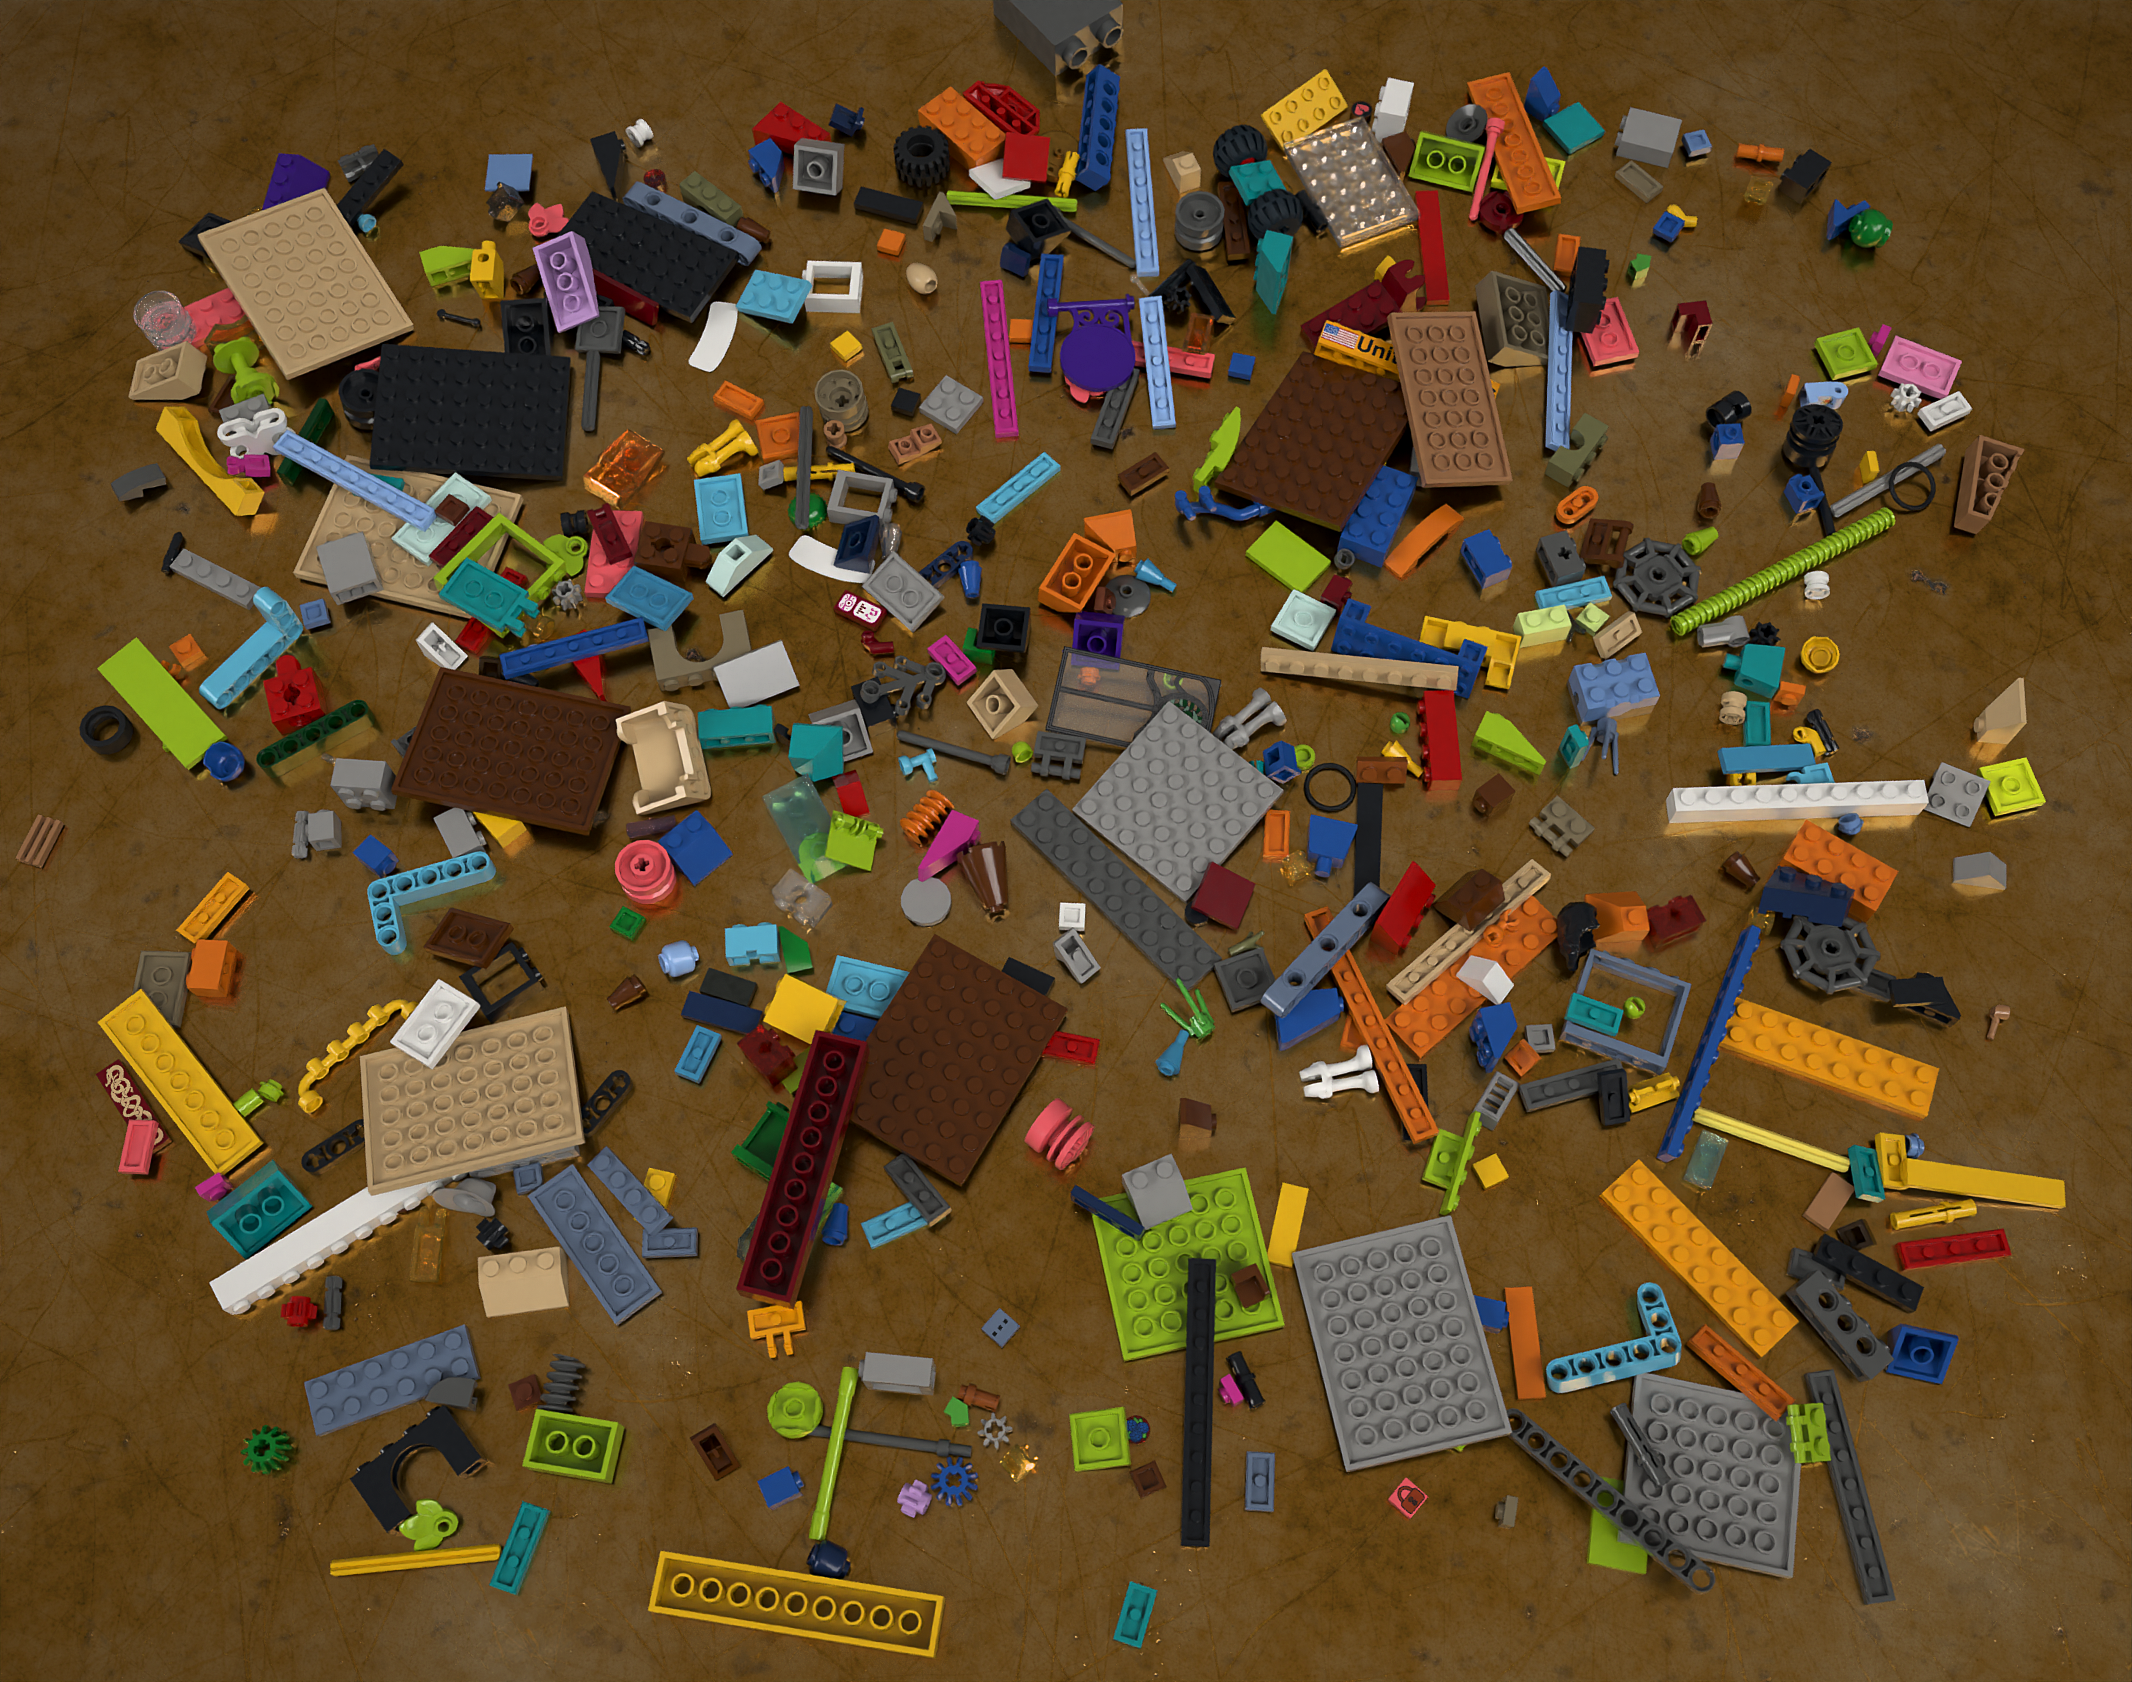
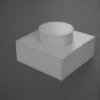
M777 460L759 467L758 485L765 490L783 483L784 464Z
M1552 1024L1525 1026L1526 1042L1536 1053L1555 1051Z

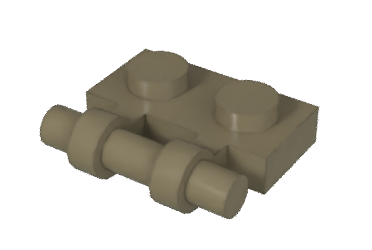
M1556 796L1541 810L1539 816L1545 820L1544 822H1541L1536 817L1529 822V825L1535 829V834L1539 837L1543 836L1552 844L1551 848L1556 852L1560 851L1566 857L1573 851L1567 845L1568 842L1577 848L1595 829L1559 796ZM1553 827L1562 836L1558 837L1550 828Z

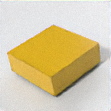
M848 330L830 343L831 348L845 362L863 349L862 344Z
M1867 451L1859 463L1863 484H1869L1874 481L1880 471L1875 451Z
M1496 1153L1471 1166L1484 1190L1509 1178Z

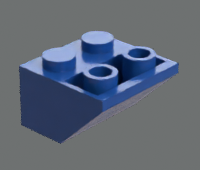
M1510 1002L1479 1009L1471 1027H1469L1471 1039L1477 1043L1479 1049L1477 1051L1479 1064L1484 1066L1486 1074L1493 1071L1518 1027Z

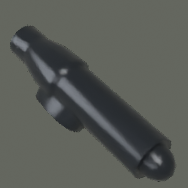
M181 532L173 535L168 551L164 556L161 572L165 574L169 573L171 569L169 566L180 554L179 548L183 540Z

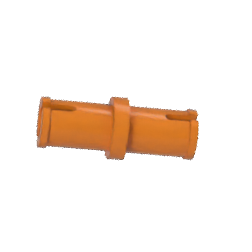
M1739 143L1736 158L1756 159V162L1766 160L1781 163L1784 148L1766 147L1764 144L1757 146Z

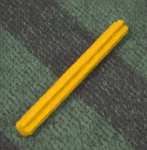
M496 1543L336 1559L331 1561L330 1573L333 1576L492 1561L500 1559L502 1549L501 1545Z

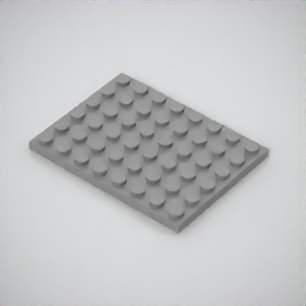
M1451 1215L1292 1253L1346 1472L1512 1434Z

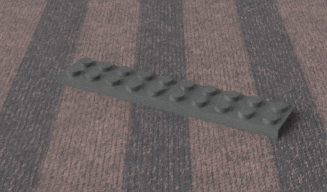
M1048 789L1044 790L1010 820L1011 825L1178 988L1176 979L1180 978L1189 992L1214 969V963L1222 961V957Z

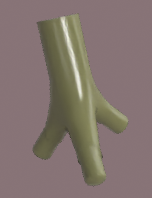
M1261 930L1256 935L1253 932H1249L1243 941L1229 947L1228 951L1231 957L1244 951L1262 947L1255 944V942L1265 934L1264 931Z

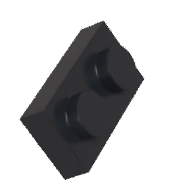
M1620 1068L1598 1072L1601 1123L1607 1126L1629 1122L1630 1111L1626 1071Z

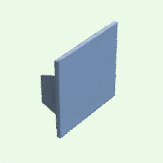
M533 154L489 155L485 191H498L502 197L518 196L519 191H529Z

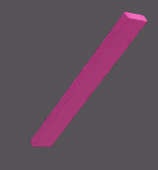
M1002 280L980 281L996 438L1019 436Z

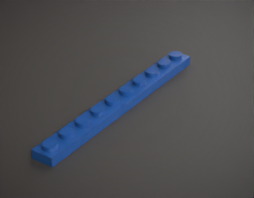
M1754 925L1749 926L1740 933L1657 1158L1664 1162L1678 1158L1684 1150L1685 1145L1682 1142L1685 1134H1688L1692 1128L1693 1120H1691V1117L1701 1104V1090L1709 1082L1710 1074L1708 1072L1710 1066L1715 1063L1719 1055L1717 1047L1719 1042L1726 1036L1727 1028L1725 1026L1727 1020L1735 1012L1736 1006L1733 1004L1744 988L1742 980L1752 966V961H1750L1752 953L1757 950L1760 944L1758 937L1761 929Z

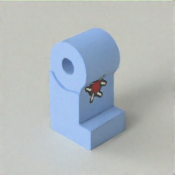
M1841 382L1804 383L1798 394L1800 406L1818 404L1825 405L1831 409H1837L1845 400L1848 388Z

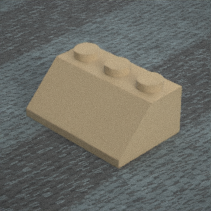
M560 1246L478 1257L479 1287L488 1318L569 1307L567 1253Z

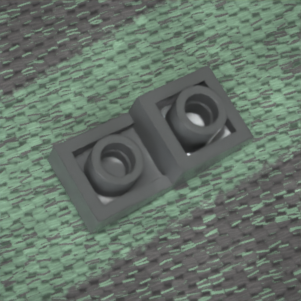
M155 463L124 474L111 483V488L119 501L143 497L142 489L166 485V478L159 465Z

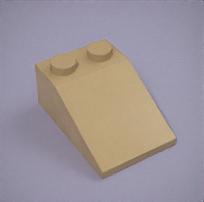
M185 341L137 360L129 398L132 400H183L199 394L202 387L203 374L206 370L207 356Z

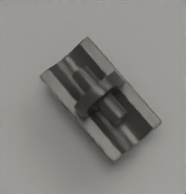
M372 144L360 148L359 151L351 155L342 156L338 163L348 182L361 177L378 157L379 153L375 145Z

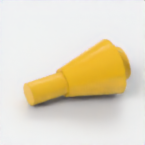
M1397 740L1394 743L1389 741L1381 751L1384 757H1407V770L1418 778L1424 771L1423 768L1412 761V758Z

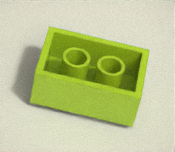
M536 1409L522 1466L532 1471L612 1484L625 1427L618 1422Z

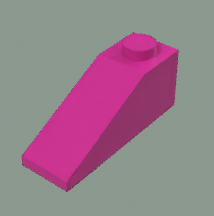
M951 810L918 867V880L924 882L957 860L956 854L963 851V855L969 852V848L972 845L976 846L981 836L979 821Z

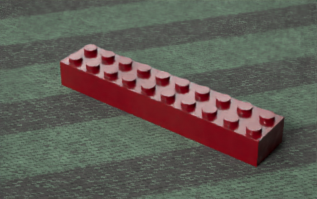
M815 1030L736 1290L742 1297L790 1309L795 1307L870 1053L868 1043L865 1041Z

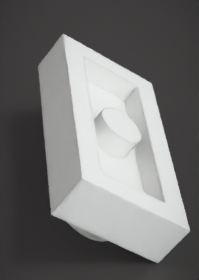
M1958 391L1921 408L1918 416L1928 429L1933 431L1968 415L1973 408Z

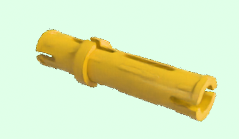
M828 462L827 465H812L811 472L816 471L817 473L811 474L810 480L829 479V481H834L837 472L822 473V471L843 470L855 472L854 463L833 464V462ZM797 466L784 467L785 482L797 481Z
M1971 1198L1952 1203L1942 1201L1939 1205L1896 1213L1892 1212L1890 1214V1221L1895 1230L1939 1221L1949 1223L1953 1222L1956 1218L1975 1216L1977 1209Z

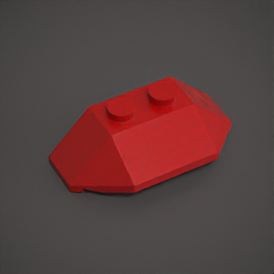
M978 80L963 92V97L1005 134L1010 132L1037 135L1040 132V110L1010 86L985 83Z

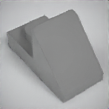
M1073 927L1053 942L1056 958L1066 964L1077 982L1082 984L1101 968Z

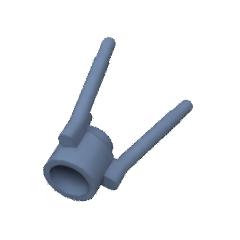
M1600 718L1597 722V727H1592L1588 739L1589 745L1581 761L1585 759L1595 737H1597L1599 742L1603 743L1602 759H1606L1608 745L1612 742L1614 774L1617 775L1619 773V733L1616 732L1617 722L1614 719Z

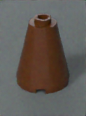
M997 841L969 848L970 853L963 855V851L956 854L957 861L985 911L989 910L990 914L1004 911V906L1009 904L1007 856L1004 841H1001L999 846Z

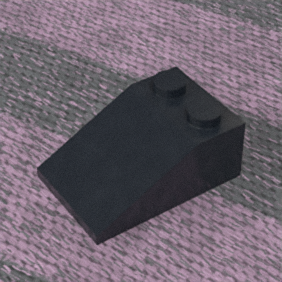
M535 298L500 301L505 352L553 356V314L548 299Z

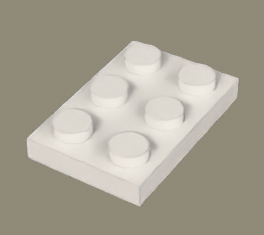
M438 979L390 1043L433 1070L481 1006L470 997Z

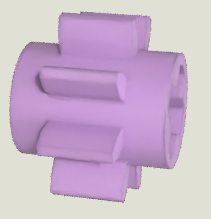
M916 1479L913 1485L905 1483L897 1500L898 1503L903 1505L901 1508L902 1513L914 1518L916 1512L922 1515L926 1512L932 1499V1495L927 1493L929 1488L927 1484Z

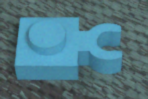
M1828 762L1803 767L1801 773L1791 772L1786 777V781L1795 780L1798 784L1835 783Z

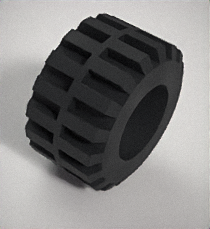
M920 125L917 128H908L907 132H901V137L898 136L896 138V143H894L893 147L895 166L898 176H901L904 182L908 181L909 185L917 184V187H922V185L931 186V183L937 184L940 182V178H945L946 173L949 171L950 159L948 141L945 140L943 133L940 134L936 128L932 130L930 126L923 128Z

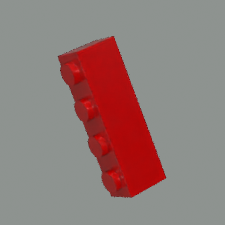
M1454 690L1424 691L1422 699L1418 700L1417 703L1418 715H1422L1419 734L1420 737H1424L1421 756L1422 759H1426L1427 766L1424 767L1423 771L1424 782H1428L1429 791L1459 790L1462 782Z

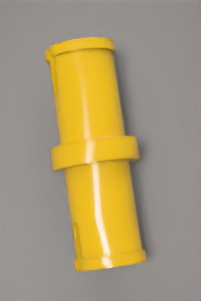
M1071 151L1066 152L1063 167L1059 169V180L1054 191L1059 197H1062V193H1064L1063 198L1068 197L1071 183L1075 180V170L1080 158L1076 152L1072 153V157L1070 156Z

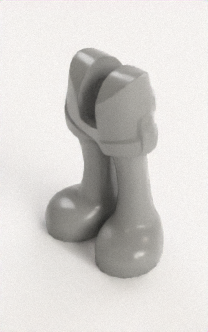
M1256 689L1252 694L1253 699L1235 716L1228 715L1220 721L1212 735L1220 741L1225 739L1223 743L1233 750L1246 745L1249 742V736L1268 722H1272L1277 726L1284 725L1287 720L1283 711L1275 701H1271L1270 695L1264 689ZM1259 709L1263 710L1254 719L1246 723L1244 726L1242 725V723L1256 711H1258Z

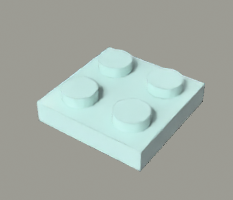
M1293 589L1271 625V631L1314 651L1334 618L1336 609Z

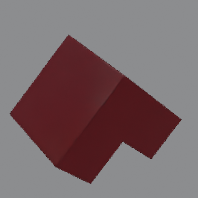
M1706 300L1678 303L1671 320L1674 332L1688 331L1691 342L1706 341L1713 325Z

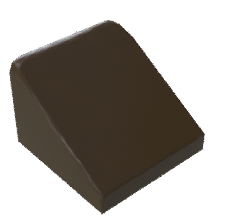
M479 657V675L501 679L503 669L500 657Z
M1860 1219L1837 1229L1842 1242L1857 1251L1877 1245L1866 1219Z

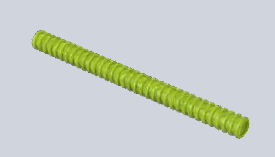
M1883 507L1861 520L1838 530V532L1821 539L1819 542H1815L1813 545H1809L1807 548L1784 558L1782 561L1753 574L1752 577L1750 576L1746 580H1742L1722 590L1721 593L1719 592L1715 596L1697 603L1696 606L1694 605L1690 609L1672 616V629L1675 633L1682 636L1686 632L1688 633L1692 629L1704 625V623L1709 622L1711 619L1713 620L1717 616L1729 612V610L1740 606L1742 603L1758 597L1773 587L1783 584L1785 581L1846 551V549H1850L1852 546H1856L1858 543L1887 530L1888 527L1894 526V514L1890 509Z

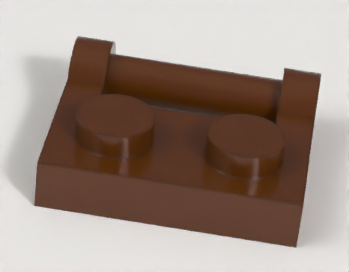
M1590 518L1579 558H1583L1584 562L1589 564L1610 565L1613 568H1622L1625 561L1623 555L1629 534L1633 531V523L1622 520ZM1613 531L1620 532L1614 554H1608Z

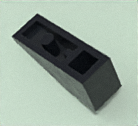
M615 131L591 138L590 141L613 200L618 201L626 163L623 153L627 152L623 139L618 140Z

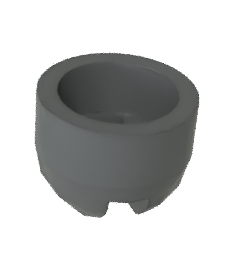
M1349 549L1339 550L1334 558L1336 567L1342 570L1350 568L1355 561V556ZM1342 556L1346 557L1344 563L1341 562Z

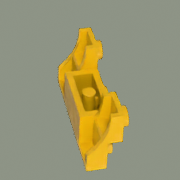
M1425 616L1419 642L1456 655L1459 654L1464 639L1487 646L1488 648L1481 664L1483 667H1488L1485 685L1509 690L1521 636L1491 630L1485 626L1476 627L1461 621L1453 622Z

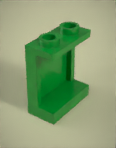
M770 1101L766 1104V1112L741 1146L737 1144L731 1152L735 1160L768 1181L770 1180L790 1115V1109L780 1102H777L775 1105Z

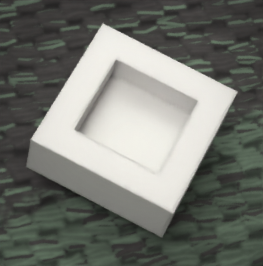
M1060 903L1059 930H1069L1073 927L1076 931H1084L1086 904Z

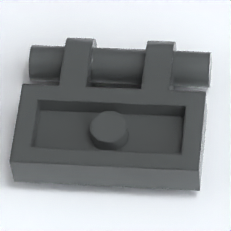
M1038 731L1034 757L1043 759L1042 763L1032 762L1031 772L1040 773V776L1048 777L1049 774L1062 776V779L1070 780V778L1080 779L1081 769L1072 768V764H1083L1086 738ZM1050 761H1065L1064 767L1050 765Z

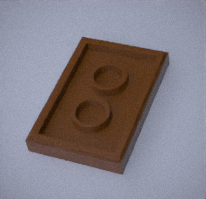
M450 908L423 948L427 953L488 969L514 928L507 922Z

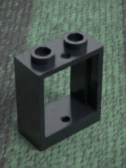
M513 942L500 949L488 969L474 966L459 976L473 999L481 1006V1011L491 1024L544 990L540 983L544 978L535 966L533 968L529 967L526 963L530 960L529 956L522 947L517 949ZM515 957L530 980L491 1005L477 984V981Z

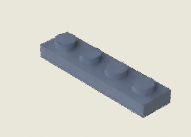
M606 1146L587 1165L653 1237L674 1218L609 1147Z

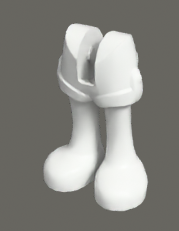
M1368 1045L1359 1046L1356 1056L1348 1061L1334 1064H1325L1324 1061L1314 1062L1310 1067L1299 1072L1303 1082L1322 1078V1082L1313 1083L1303 1088L1305 1097L1330 1098L1333 1095L1332 1092L1350 1088H1362L1369 1093L1379 1092L1376 1073L1374 1070H1369L1372 1069V1058ZM1365 1071L1360 1075L1349 1078H1332L1333 1076L1348 1072Z

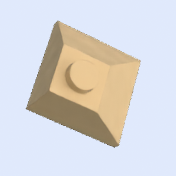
M2018 678L1975 719L1974 732H1977L1978 742L2008 744L2027 723L2024 678Z

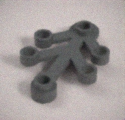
M897 656L893 664L894 668L887 666L884 662H876L872 669V674L875 677L884 678L888 676L896 679L895 681L879 685L877 682L869 680L863 683L860 691L863 701L873 703L881 695L904 689L901 698L896 701L894 707L895 712L903 716L909 712L910 700L918 684L925 683L923 692L917 696L916 705L920 709L929 708L934 686L940 685L945 681L946 672L944 667L937 662H931L923 666L908 660L905 656ZM908 669L918 674L910 675L905 673V671Z

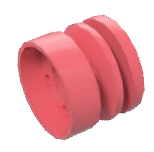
M1056 1098L1035 1120L1025 1137V1143L1038 1153L1050 1146L1046 1156L1047 1160L1052 1162L1056 1159L1055 1167L1063 1170L1084 1150L1094 1131L1095 1125L1091 1122L1083 1124L1084 1117L1082 1115H1078L1069 1121L1073 1108L1060 1098Z

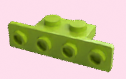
M1475 1111L1469 1115L1462 1137L1439 1128V1134L1434 1138L1422 1180L1446 1189L1440 1209V1214L1442 1215L1455 1210L1459 1203L1460 1195H1457L1459 1185H1463L1467 1176V1170H1464L1466 1162L1470 1161L1474 1153L1475 1146L1472 1145L1474 1136L1479 1134L1482 1122L1479 1121L1481 1112Z

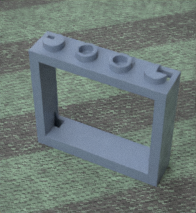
M1591 948L1585 958L1574 993L1583 996L1591 969L1594 967L1675 996L1658 1054L1580 1027L1566 1019L1559 1039L1613 1059L1619 1058L1621 1062L1661 1075L1666 1069L1692 984L1679 980L1678 976L1662 974L1656 968L1639 966L1631 959L1617 958L1611 956L1605 950L1600 952Z

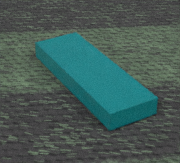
M522 1501L489 1586L518 1595L551 1512L550 1510Z

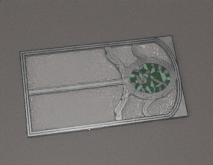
M1064 646L1045 731L1084 737L1086 740L1127 748L1165 704L1170 701L1208 732H1211L1219 689L1222 685L1220 679Z

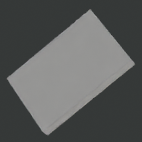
M894 551L862 585L868 593L913 633L945 598Z
M781 639L712 666L729 708H744L799 686Z

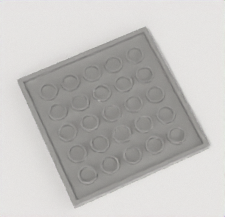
M1168 701L1076 804L1072 812L1187 904L1197 893L1208 864L1214 862L1221 865L1284 791Z
M1649 1373L1635 1375L1631 1414L1651 1448L1657 1450L1659 1454L1657 1458L1671 1480L1665 1485L1655 1488L1644 1467L1638 1465V1457L1628 1442L1622 1495L1700 1560L1788 1579L1793 1578L1801 1463H1795L1794 1453L1790 1452L1789 1443H1792L1790 1425L1786 1424L1788 1410L1776 1422L1743 1393ZM1626 1512L1620 1517L1623 1525L1627 1527H1632L1637 1523L1636 1516L1631 1512ZM1618 1530L1617 1542L1638 1546ZM1648 1532L1644 1536L1645 1542L1651 1547H1656L1661 1543L1660 1536L1655 1532ZM1672 1552V1554H1677V1555L1683 1556V1555H1682L1681 1553H1679V1552Z

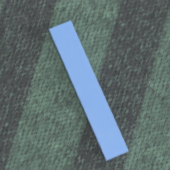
M1162 296L1139 298L1153 430L1176 427Z

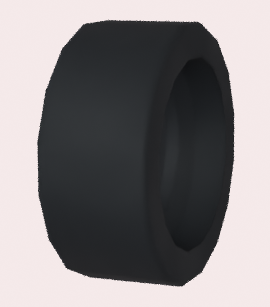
M108 705L95 707L89 711L82 719L79 727L80 736L84 742L99 754H112L120 751L130 742L133 734L132 723L120 709ZM109 719H117L119 721L118 731L111 738L103 741H96L93 738L95 729L103 721Z

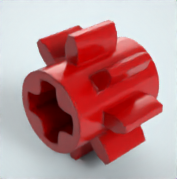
M292 1296L287 1304H282L280 1317L287 1320V1326L307 1327L311 1319H316L317 1306L311 1303L310 1297Z

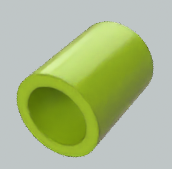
M251 1088L236 1100L233 1105L246 1117L260 1106L264 1100Z

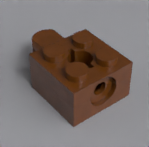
M645 521L634 559L636 567L667 581L685 583L689 567L706 569L712 563L709 547L696 544L692 528Z

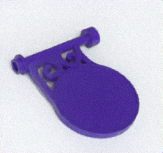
M1126 294L1125 299L1057 303V298L1047 299L1048 317H1058V312L1065 311L1070 312L1073 317V329L1061 346L1060 364L1063 373L1074 385L1088 391L1105 392L1116 389L1129 379L1134 370L1136 358L1128 312L1135 308L1134 296ZM1088 310L1093 314L1094 318L1091 321H1088L1090 319V313L1084 311L1081 312L1079 315L1078 311ZM1117 314L1122 317L1124 333L1116 328L1119 325L1120 319ZM1108 315V320H1114V321L1109 322V321H1107V320L1105 319V317Z

